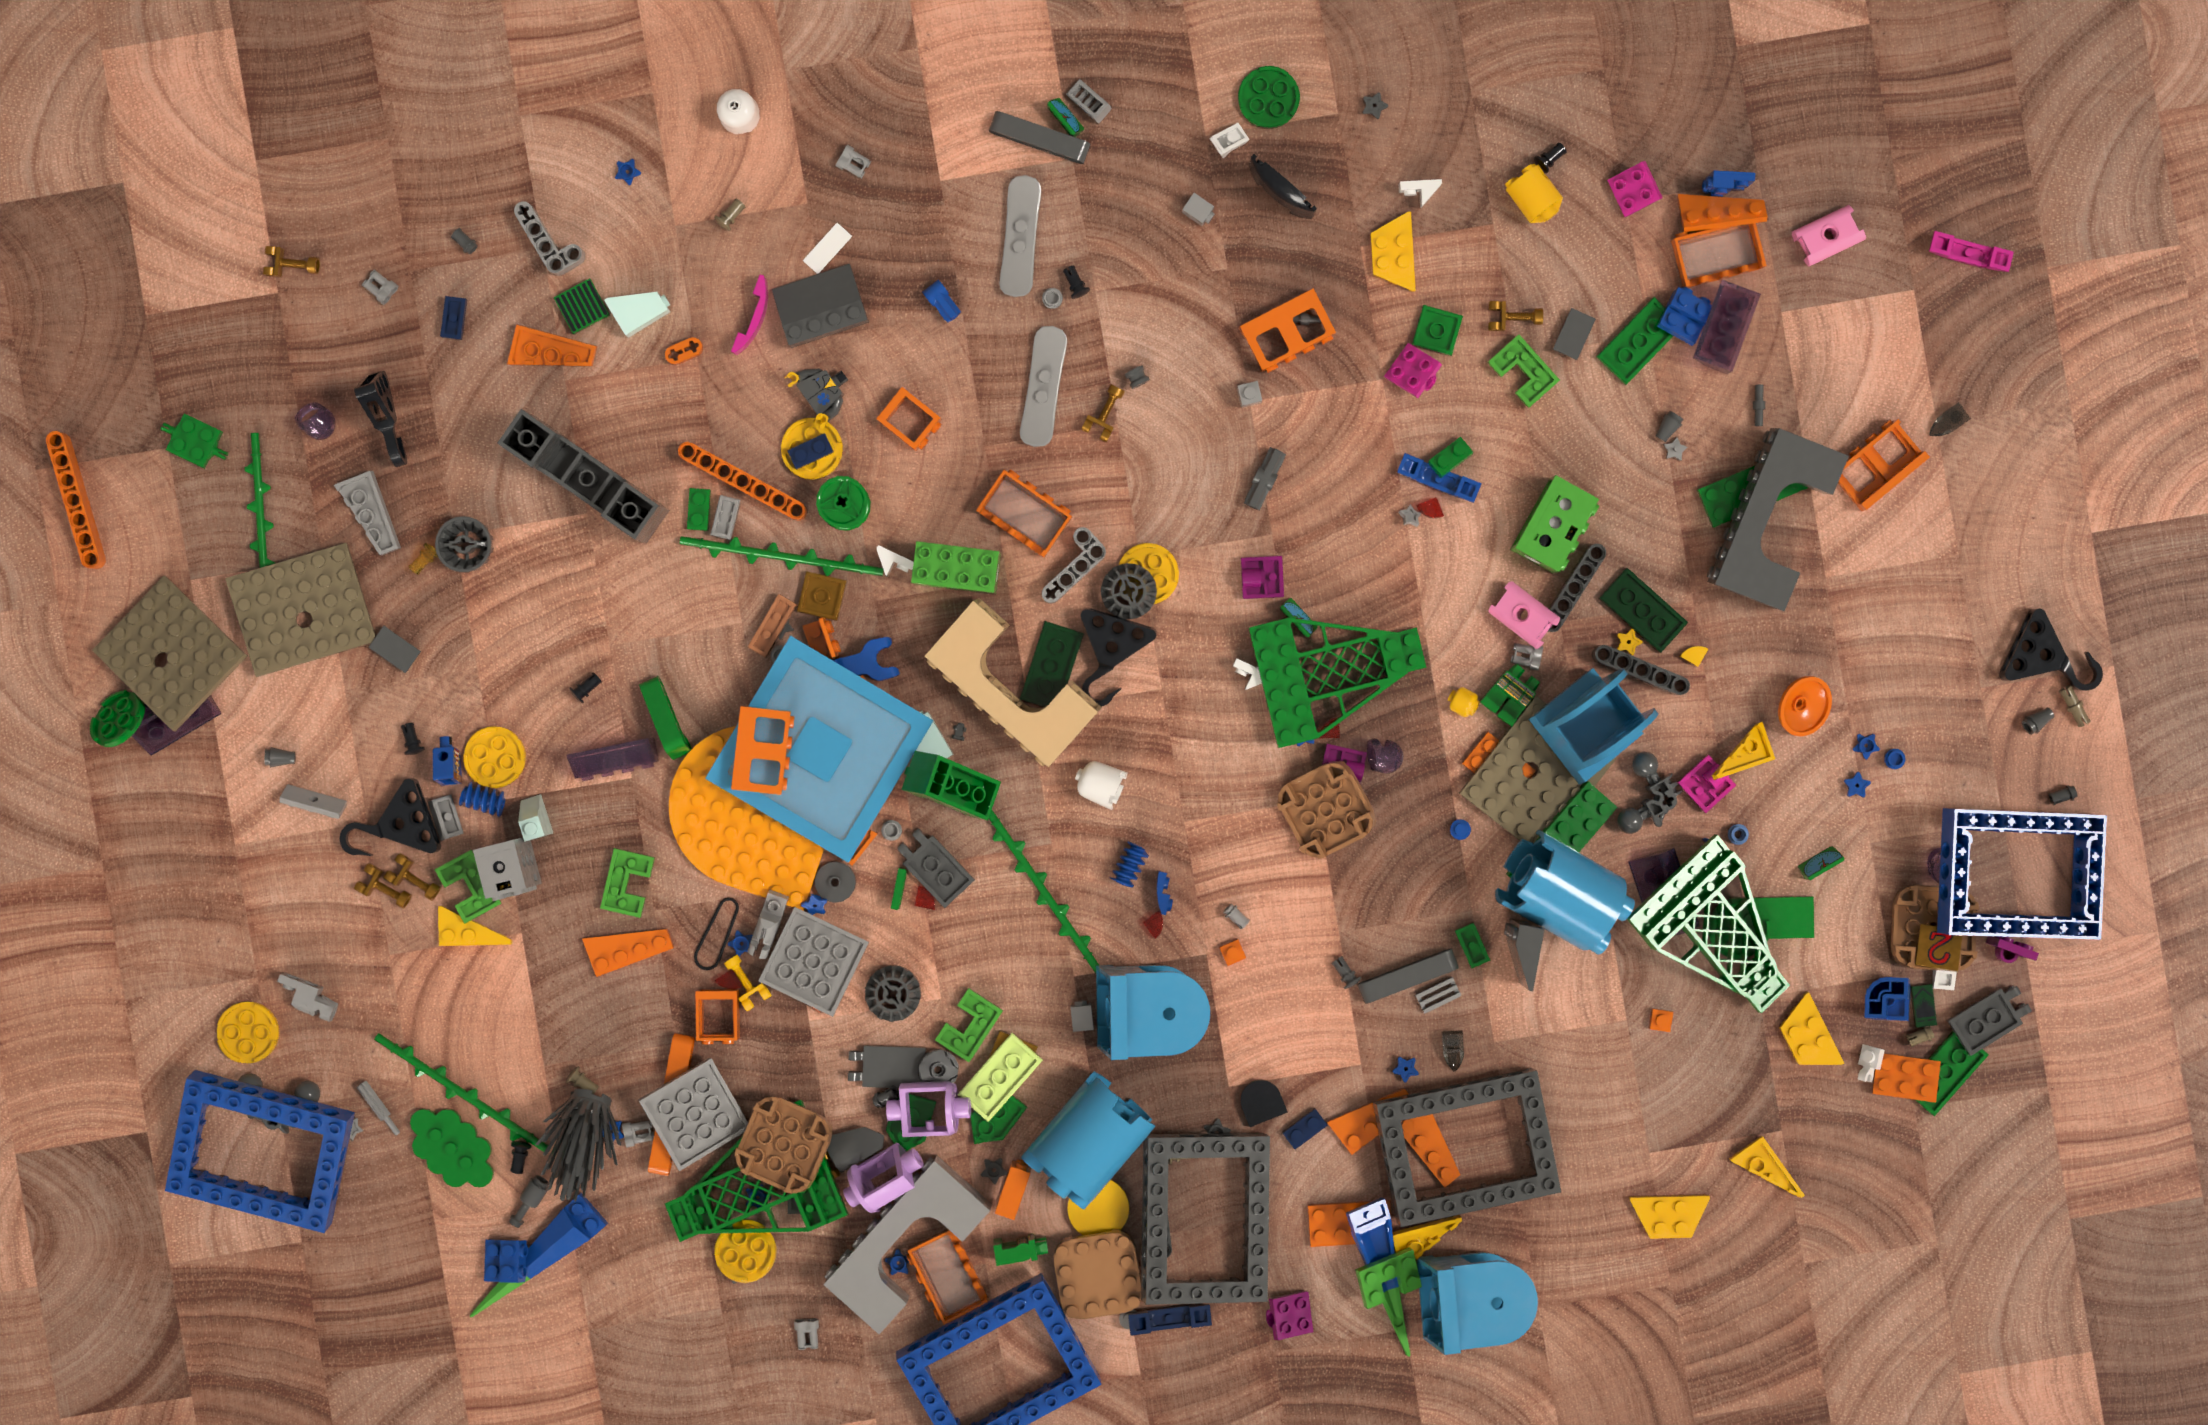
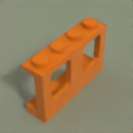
M1314 288L1239 327L1260 366L1261 372L1267 371V373L1279 368L1277 364L1283 361L1287 364L1297 359L1296 355L1302 351L1304 354L1315 349L1314 345L1320 342L1324 345L1332 341V336L1336 334ZM1309 309H1314L1325 329V333L1309 342H1304L1293 322V318ZM1272 328H1277L1288 347V353L1273 361H1267L1256 338Z
M1899 419L1893 422L1888 420L1880 427L1882 429L1881 432L1877 435L1875 433L1871 434L1864 440L1866 444L1863 447L1857 446L1849 453L1850 457L1844 469L1857 458H1860L1875 476L1874 480L1860 492L1853 488L1843 474H1841L1838 484L1861 511L1869 509L1930 458L1926 451L1921 452L1899 425L1901 421ZM1890 431L1906 448V453L1892 465H1888L1873 447Z
M740 706L732 790L782 795V790L787 789L788 778H784V771L789 770L790 757H786L787 749H791L792 737L788 735L789 728L794 727L795 716H791V711ZM758 717L782 719L785 721L784 738L781 744L755 741V724ZM755 758L779 761L780 773L778 784L751 783L749 780L751 761Z

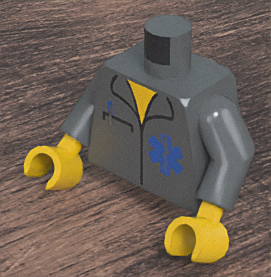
M820 368L805 369L796 373L789 372L784 377V379L791 378L792 382L787 386L792 387L796 384L814 409L817 416L813 422L815 423L817 420L822 421L820 429H823L827 422L838 415L843 404L842 397L844 396L839 387L848 381L842 370L833 377L826 370L823 371Z

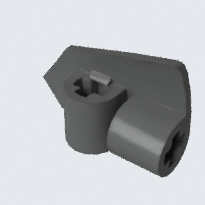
M867 1127L834 1134L827 1151L837 1169L842 1173L853 1164L862 1162L883 1148L884 1135Z

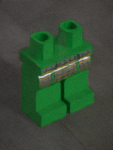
M1518 664L1513 665L1508 671L1505 670L1480 699L1482 705L1492 713H1496V716L1511 727L1536 695L1535 690L1540 684L1533 676H1530L1525 683L1521 682L1519 677L1525 670Z
M1028 1234V1238L1020 1237L1016 1241L1002 1243V1238L993 1239L996 1266L1023 1262L1030 1258L1032 1261L1038 1260V1255L1048 1253L1046 1236L1035 1238L1034 1234Z

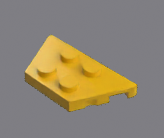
M1406 212L1370 234L1373 276L1385 279L1394 285L1408 289V291L1415 292L1411 212Z
M1805 992L1797 1006H1794L1788 1018L1779 1026L1797 1064H1844L1810 993Z
M1709 1195L1629 1197V1201L1633 1205L1650 1239L1692 1238L1710 1200Z

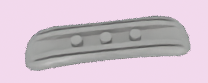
M1027 175L1016 176L1010 181L1008 186L1006 231L999 284L1004 294L1013 297L1027 295L1033 285L1035 240L1041 187L1036 178Z
M1054 326L1041 327L1034 336L1029 384L1020 427V438L1025 444L1033 447L1045 446L1053 437L1058 390L1067 346L1066 334L1062 329Z

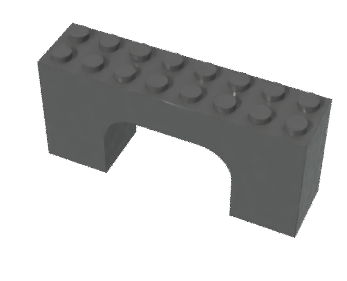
M520 409L497 442V444L524 463L544 473L601 513L600 516L634 540L647 544L670 511L541 419L523 409Z
M1770 428V431L1767 430L1764 434L1762 450H1758L1754 461L1756 465L1754 470L1751 469L1748 473L1746 481L1749 482L1746 489L1743 488L1739 495L1740 505L1731 514L1730 519L1733 520L1730 528L1727 527L1724 531L1723 539L1725 540L1722 547L1719 546L1715 553L1716 562L1708 570L1707 577L1709 579L1707 582L1772 608L1785 611L1800 572L1770 561L1762 552L1761 537L1780 492L1786 486L1793 483H1798L1823 494L1833 495L1849 456L1783 429Z

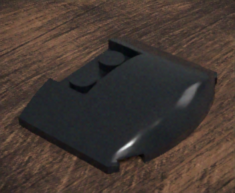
M1253 154L1250 159L1249 168L1258 186L1261 185L1279 204L1290 209V214L1305 219H1312L1317 208L1315 206L1310 208L1312 205L1305 200L1306 196L1269 164L1263 163L1259 159L1256 161L1257 156Z

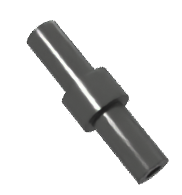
M1301 313L1293 318V322L1300 323V325H1309V323L1322 324L1318 315H1309V313Z
M1761 384L1755 385V401H1753L1755 426H1763V410H1765L1766 401H1763L1764 385Z

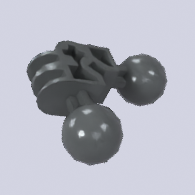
M1650 752L1637 754L1633 759L1632 767L1638 776L1647 779L1649 785L1645 786L1648 793L1655 796L1653 800H1643L1641 802L1643 807L1638 810L1627 808L1619 813L1617 824L1619 829L1626 834L1638 832L1643 825V820L1648 817L1653 820L1656 827H1661L1665 814L1676 806V796L1682 792V790L1675 789L1678 782H1671L1670 780L1673 773L1666 774L1661 778L1656 772L1658 760ZM1664 796L1669 798L1666 801L1667 804L1662 803L1664 801Z
M244 1074L238 1079L240 1082L263 1088V1082L256 1074ZM313 1081L299 1083L294 1091V1096L315 1102L319 1101L321 1094L319 1086ZM248 1115L250 1119L262 1120L268 1129L275 1130L279 1128L285 1134L289 1133V1127L296 1128Z

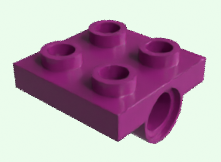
M1282 556L1241 558L1243 599L1284 597Z
M1326 744L1322 765L1331 761H1343L1351 768L1357 780L1361 783L1367 753Z
M1987 937L1986 944L1996 947L1995 956L2002 962L2012 963L2017 960L2018 956L2034 961L2038 958L2039 953L2033 951V946L2017 941L2013 944L2014 939L2009 937ZM2004 950L2011 952L2008 958H2004Z
M1304 1290L1269 1298L1270 1309L1266 1311V1321L1269 1327L1273 1328L1274 1340H1282L1313 1332L1308 1291Z

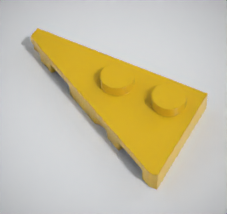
M1763 722L1757 723L1752 727L1712 774L1713 780L1775 760Z
M438 906L439 946L512 944V940L507 936L497 933L474 920L464 924L459 914L444 906Z
M1760 1136L1729 1158L1731 1162L1799 1198L1805 1196L1763 1136Z
M1456 1215L1393 1232L1394 1252L1397 1253L1410 1247L1413 1249L1417 1260L1424 1251L1429 1250L1441 1240L1440 1237L1447 1231L1454 1230L1462 1222L1461 1216Z

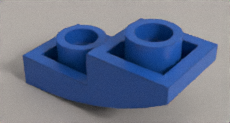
M1159 870L1157 877V899L1161 914L1166 915L1167 911L1171 912L1173 904L1170 894L1163 892V889L1167 890L1170 878L1166 877L1167 872Z

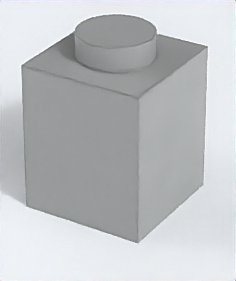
M1193 193L1182 209L1184 215L1200 226H1203L1205 222L1209 224L1215 215L1213 213L1214 206L1196 193Z
M1258 381L1237 386L1241 408L1262 403Z
M1086 1000L1075 1001L1074 1005L1070 1007L1073 1032L1094 1030L1091 1003L1087 1004Z

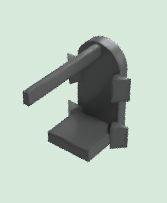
M960 722L957 726L954 725L955 735H952V739L964 741L963 733L966 732V728Z

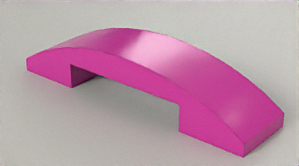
M1933 232L1929 252L1964 264L2009 272L2014 254L2013 251L1995 246L1991 248L1954 238L1955 236L1946 233Z
M759 275L753 291L754 296L760 299L746 335L738 332L731 352L735 355L740 354L749 346L763 323L768 304V285L764 275Z

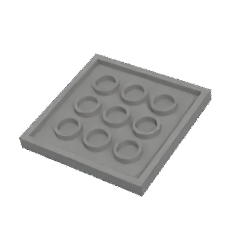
M794 907L758 981L833 1017L869 942Z
M711 1057L638 1099L679 1171L745 1132L748 1125L745 1116Z

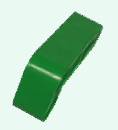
M656 676L640 683V690L665 752L672 760L688 754L692 750L691 745L680 728L660 677Z

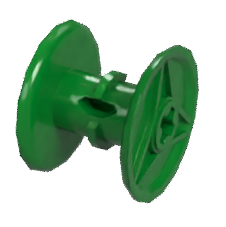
M836 476L828 479L820 487L816 506L819 515L831 527L850 531L858 528L866 521L870 513L871 501L867 491L857 480L849 476ZM842 500H845V501H846V502H845V503H846V506H845V507L841 506V505H842V503H841Z

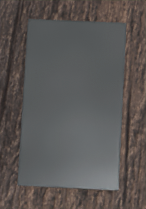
M1571 308L1553 350L1578 360L1596 319Z
M386 626L381 628L369 646L371 650L404 673L409 670L421 652Z

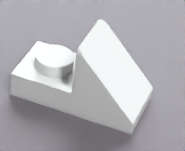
M1239 123L1209 138L1222 158H1225L1232 150L1250 140Z
M1442 179L1400 181L1398 185L1399 193H1404V196L1417 195L1416 192H1419L1420 208H1422L1441 186Z
M878 545L877 552L886 577L889 576L894 563H897L896 568L908 572L909 569L913 571V561Z
M1239 659L1235 660L1233 667L1236 668V673L1245 677L1247 674L1251 675L1245 690L1262 684L1257 667Z

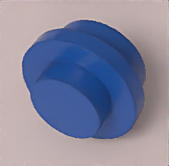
M1890 749L1886 752L1884 762L1887 767L1899 769L1905 764L1906 758L1901 750Z
M1458 819L1451 824L1450 833L1455 839L1464 840L1470 835L1471 827L1467 821Z

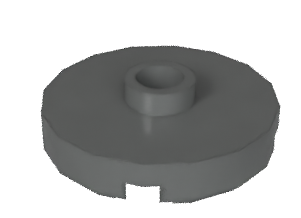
M838 861L829 862L817 872L815 887L823 899L833 903L842 902L854 892L856 877L853 870L845 863ZM832 879H838V886L832 885Z
M934 1049L925 1053L920 1059L917 1067L918 1076L921 1082L949 1081L954 1083L958 1076L959 1065L956 1058L948 1051ZM936 1066H940V1071L938 1073H935L934 1071Z

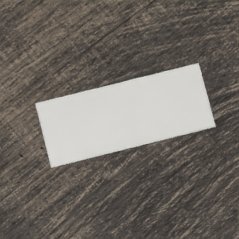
M836 223L803 261L819 274L849 241L852 235Z

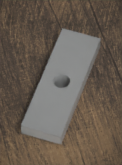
M287 784L280 796V803L337 819L340 818L347 806L346 800Z

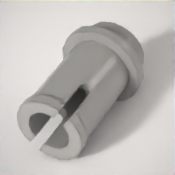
M1231 903L1223 913L1226 918L1229 917L1240 929H1243L1250 920L1237 909V905L1234 906Z

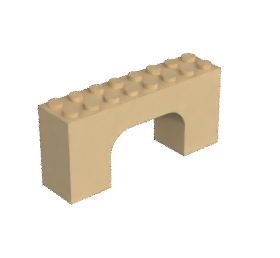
M977 598L925 655L928 659L926 662L932 668H938L943 672V678L949 683L954 682L959 687L957 690L963 696L971 697L974 700L973 704L981 711L984 709L989 714L988 717L996 725L1000 723L1005 728L1004 732L1013 739L1015 737L1021 742L1019 744L1020 747L1026 752L1031 751L1036 756L1035 760L1040 765L1049 767L1102 707L1072 680L1045 707L1033 708L1023 703L990 673L986 664L988 650L1010 625L983 600Z

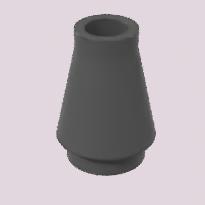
M1669 411L1668 414L1664 415L1655 436L1666 442L1682 426L1681 423L1684 419Z
M2047 707L2044 710L2025 716L2022 725L2027 733L2031 735L2034 733L2038 734L2055 716L2053 711Z
M273 747L265 749V766H270L271 768L295 764V752Z

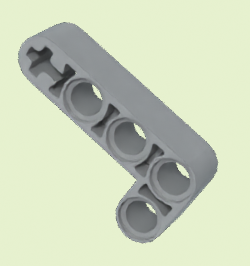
M524 201L516 204L514 208L515 216L546 268L556 276L564 275L584 262L585 252L575 244H570L559 250L532 205ZM526 208L528 210L527 214L532 220H528L523 215V209ZM536 225H539L540 232L536 235H532V228ZM545 243H550L551 249L546 253L542 252V246ZM574 250H578V258L575 260H571V252ZM557 260L561 261V268L553 270V263Z
M1081 527L1074 532V541L1083 552L1043 588L1042 597L1047 603L1057 602L1104 559L1106 555L1105 547L1089 529ZM1082 531L1089 535L1088 540L1084 543L1077 540V534ZM1097 546L1102 549L1103 553L1099 558H1094L1091 555L1093 547ZM1083 560L1087 563V569L1084 572H1079L1075 566L1078 561ZM1065 574L1072 577V583L1068 586H1064L1060 582L1061 577ZM1057 581L1059 587L1064 589V591L1060 593V590L1058 589L1055 592L1056 598L1053 599L1050 597L1049 599H1047L1046 591L1048 589H1050L1051 591L1054 590L1056 586L1053 585V583Z

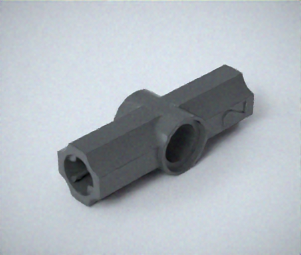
M1272 447L1269 448L1261 467L1259 466L1254 476L1252 487L1245 498L1244 504L1260 511L1268 492L1271 491L1277 479V473L1286 456L1285 453Z

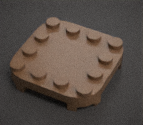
M1331 761L1305 773L1282 787L1278 795L1279 811L1282 810L1300 844L1299 849L1303 854L1306 853L1311 857L1318 859L1327 857L1364 838L1372 831L1376 824V816L1354 772L1343 761Z
M1908 886L1899 890L1894 897L1892 905L1891 951L1894 961L1903 967L1939 970L1915 966L1920 924L1937 926L1939 887ZM1968 892L1970 907L1966 913H1977L1979 904ZM1962 936L1958 971L1969 967L1977 958L1976 936Z
M776 1096L764 1098L754 1106V1111L741 1142L735 1150L734 1156H736L737 1165L745 1175L754 1177L786 1193L793 1194L806 1191L814 1182L830 1145L832 1125L822 1115L784 1098Z
M1112 1229V1231L1076 1237H1071L1070 1235L1064 1237L1054 1250V1267L1060 1302L1068 1317L1075 1319L1102 1317L1126 1313L1139 1306L1141 1300V1278L1133 1238L1127 1233L1120 1231V1229Z

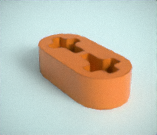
M688 338L668 347L665 351V359L672 365H679L699 356L703 352V344L697 338ZM691 342L699 344L696 352L692 350L686 352L685 349L691 347ZM673 350L675 352L683 351L682 354L677 356L678 360L676 361L669 357L672 355L671 351Z

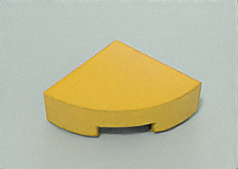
M1702 646L1691 647L1683 651L1679 657L1698 667L1708 648Z

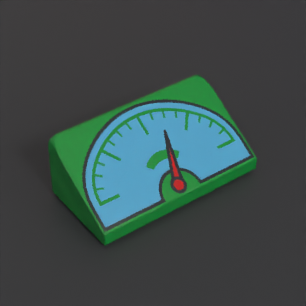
M1060 98L1050 100L1047 103L1049 111L1070 136L1076 137L1084 131V127Z
M1289 598L1280 606V610L1288 618L1312 621L1292 598ZM1292 622L1305 637H1309L1318 628L1317 625Z
M1830 846L1800 864L1798 869L1804 879L1811 881L1843 862L1845 858L1835 847Z

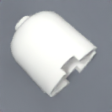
M731 89L720 96L717 103V114L721 124L727 131L733 134H743L751 132L757 126L760 119L759 107L748 92L741 89Z
M1089 762L1084 769L1080 768L1075 777V780L1078 781V792L1084 798L1112 810L1113 803H1117L1124 786L1120 784L1123 778H1127V772L1101 762Z

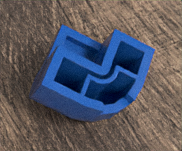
M1884 977L1874 981L1866 991L1864 1018L1886 1021H1909L1910 979Z

